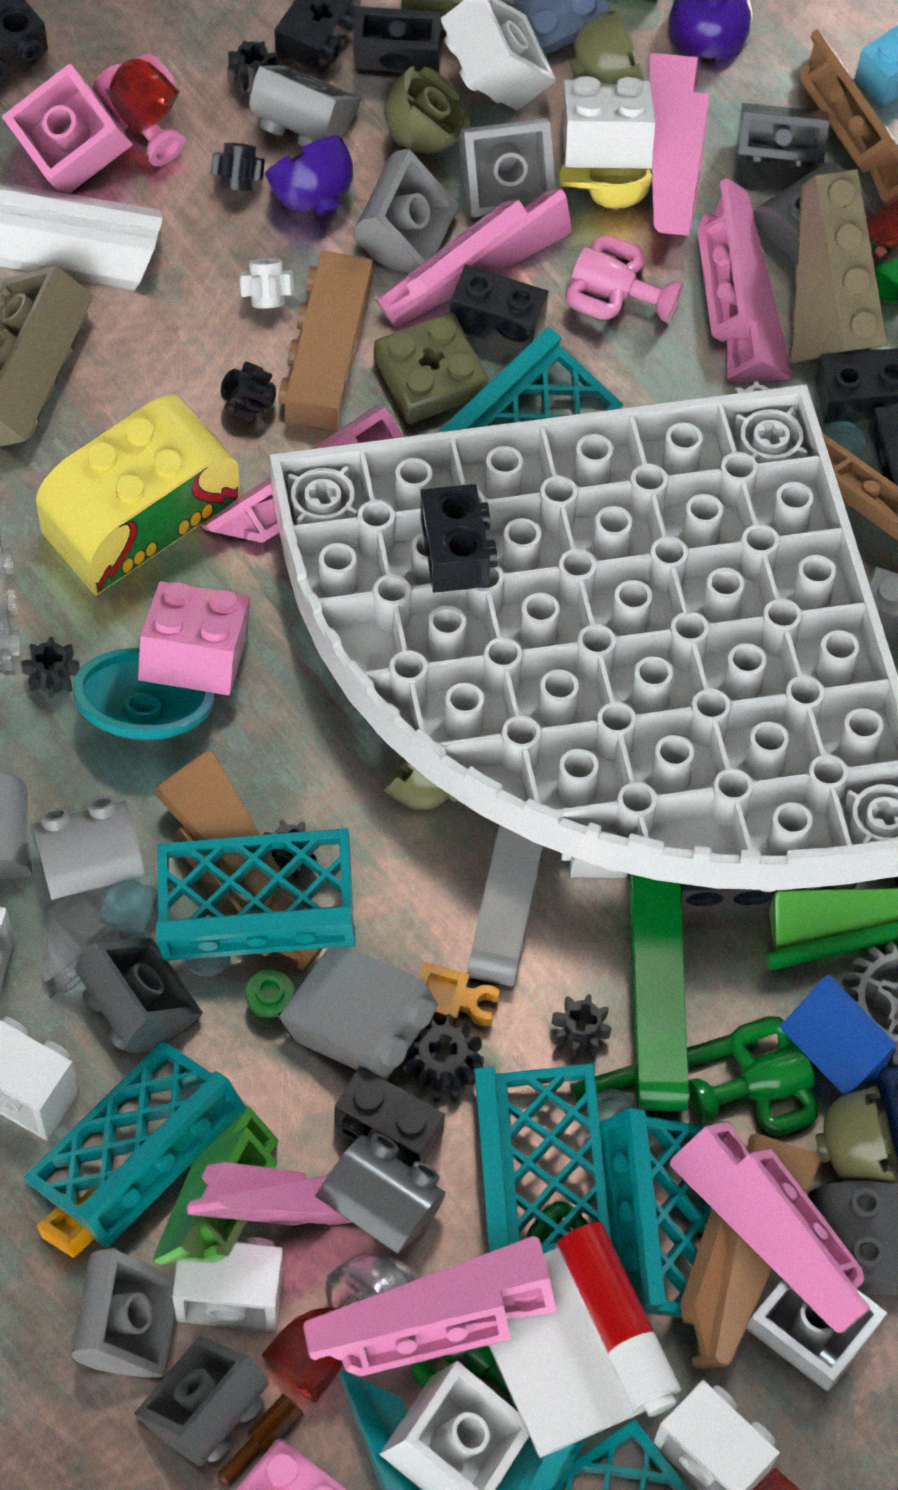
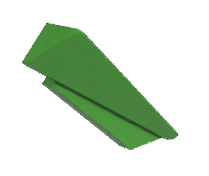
M898 888L777 891L774 893L769 908L774 950L897 922ZM895 941L894 944L898 949V941ZM886 944L874 947L884 954ZM873 947L826 958L867 955L868 950Z
M249 1105L192 1163L152 1259L155 1263L163 1265L175 1260L216 1263L230 1255L247 1221L189 1215L187 1213V1206L190 1201L202 1198L207 1185L203 1181L202 1175L207 1165L228 1162L275 1169L278 1162L270 1152L275 1148L279 1140Z

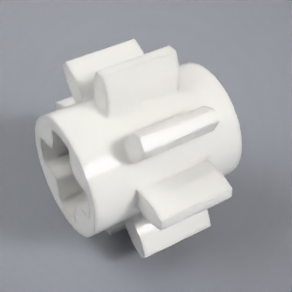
M263 258L252 260L249 262V271L241 272L242 275H240L241 297L251 296L252 307L254 308L285 305L284 295H292V291H294L293 270H282L281 259Z

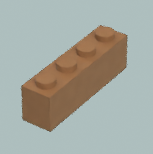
M321 250L318 266L309 267L306 292H311L308 303L301 302L297 317V329H302L299 341H291L287 365L293 368L290 378H282L279 389L278 404L285 405V422L338 431L373 284V259Z

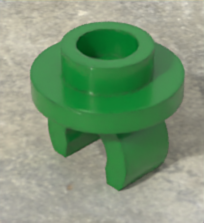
M266 969L256 973L251 977L246 987L247 1003L259 1018L280 1016L294 996V986L290 978L283 972L274 969Z

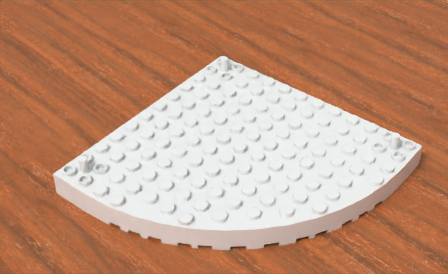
M807 385L270 455L271 491L285 563L298 609L320 657L348 700L374 728L376 733L424 777L470 809L534 843L590 864L601 866L608 871H621L659 881L718 889H759L765 892H772L775 890L844 885L898 877V675ZM476 484L479 501L488 502L491 527L490 530H485L487 540L495 539L498 565L495 568H490L489 587L433 593L420 523V489Z

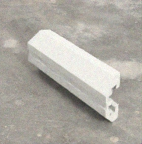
M0 182V267L32 272L58 265L74 280L134 291L141 282L154 252L163 218L160 210Z

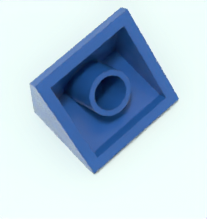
M829 974L816 985L779 1026L843 1095L858 1089L867 1088L877 1082L881 1071L886 1068L897 1046Z

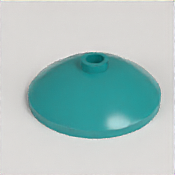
M140 648L119 649L101 654L84 664L75 676L73 699L79 712L99 729L125 739L156 741L177 737L200 725L209 716L213 708L214 693L139 681Z

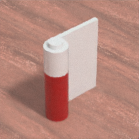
M602 1222L590 1223L571 1231L558 1241L556 1249L543 1254L550 1276L557 1312L507 1319L511 1339L488 1345L539 1458L645 1411L649 1417L659 1415L677 1404L674 1396L682 1390Z

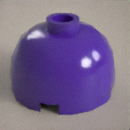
M674 0L668 20L670 40L679 52L686 56L698 57V61L702 62L703 57H716V62L727 61L739 55L748 44L753 22L750 1Z
M339 135L325 137L301 147L302 153L290 159L288 154L265 172L272 191L283 205L290 210L300 213L316 210L318 216L326 215L342 205L339 198L349 190L353 181V162L346 144Z

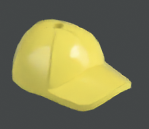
M564 162L559 173V184L563 187L588 189L594 202L605 208L618 209L630 207L640 202L650 188L653 174H651V169L565 167Z

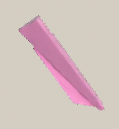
M659 53L649 55V81L655 117L652 158L654 227L659 233L689 236L690 228L693 227L710 102V94L696 93L698 57Z
M725 178L719 185L722 198L713 215L704 214L697 226L711 336L721 342L727 340V380L733 383L787 380L792 377L791 366L789 365V358L750 197L745 189Z
M562 189L545 191L525 207H523L519 200L502 202L375 301L390 323L398 328L450 300L465 264L498 274L569 236L572 232V223L565 193Z
M373 407L312 449L401 438L403 435L386 407ZM271 476L202 522L201 525L204 530L261 543L279 533L271 491Z
M725 1122L705 1126L671 1158V1167L835 1332L841 1333L847 1330L870 1310L869 1304L857 1290L864 1281L861 1266L772 1149L749 1153L731 1124Z
M228 1162L207 1165L202 1175V1179L207 1185L202 1198L190 1201L187 1206V1213L189 1215L291 1226L305 1223L325 1225L353 1223L315 1196L327 1176L306 1180L305 1173Z
M533 1236L307 1320L304 1323V1331L310 1359L317 1361L318 1358L330 1356L342 1360L347 1372L364 1376L510 1340L507 1319L557 1312L540 1240L538 1237Z

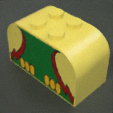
M167 395L146 404L69 455L47 475L36 496L41 533L94 596H97L240 497L239 466L237 461L179 396Z

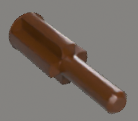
M282 1393L273 1405L247 1431L250 1439L219 1471L218 1478L224 1484H229L261 1449L267 1452L277 1439L282 1438L300 1417L304 1415L298 1404Z

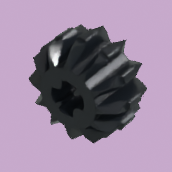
M449 1013L445 1016L443 1025H437L432 1017L429 1024L425 1027L426 1031L421 1029L406 1052L405 1058L409 1060L403 1064V1071L406 1076H416L414 1087L420 1091L431 1084L432 1096L436 1099L441 1096L442 1087H448L450 1093L457 1097L461 1093L460 1082L473 1086L476 1083L475 1068H483L484 1057L477 1053L482 1048L481 1038L477 1036L469 1037L471 1025L468 1021L454 1028L453 1016ZM445 1050L449 1052L446 1062L436 1060L440 1051Z

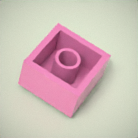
M70 63L1 116L46 179L61 193L70 194L133 145L87 81Z
M159 581L140 636L138 680L230 696L247 642L251 596L235 594L227 590L216 591L192 587L184 583Z

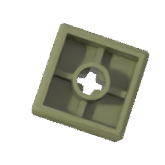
M453 312L374 341V359L408 424H413L466 404L488 384V376ZM430 366L438 367V369L432 370Z

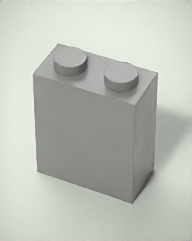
M332 947L325 951L279 1018L296 1043L356 1070L361 1066L380 1078L387 1080L394 1068L402 1063L408 1048L421 1029L426 1027L431 1021L438 1003L423 979L349 947Z

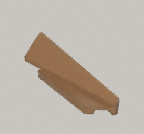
M816 29L811 34L814 46L809 64L803 65L799 79L819 109L828 113L829 124L863 173L868 170L870 171L884 204L887 207L898 205V141L820 31Z
M822 432L843 501L898 540V486Z
M211 750L202 753L158 785L154 790L157 798L184 826L179 828L172 839L173 842L260 835L216 755ZM270 852L262 861L279 873L281 870ZM226 853L214 865L231 877L247 860L238 853ZM184 857L193 870L199 865L190 857ZM254 868L239 885L255 897L271 879L257 868ZM208 871L200 878L211 896L223 885L222 882ZM279 887L263 904L273 912L286 911L296 899ZM231 891L218 906L228 916L237 915L248 903ZM322 948L282 951L278 953L290 957L295 963L296 969L304 971L310 967ZM258 953V954H261V955H263V956H267L269 953Z
M761 1134L750 1135L747 1145L748 1152L753 1153L772 1149L807 1195L822 1161L821 1157L814 1152ZM711 1208L680 1303L683 1322L694 1324L698 1345L695 1355L692 1357V1363L697 1369L726 1367L731 1363L773 1270L713 1208Z

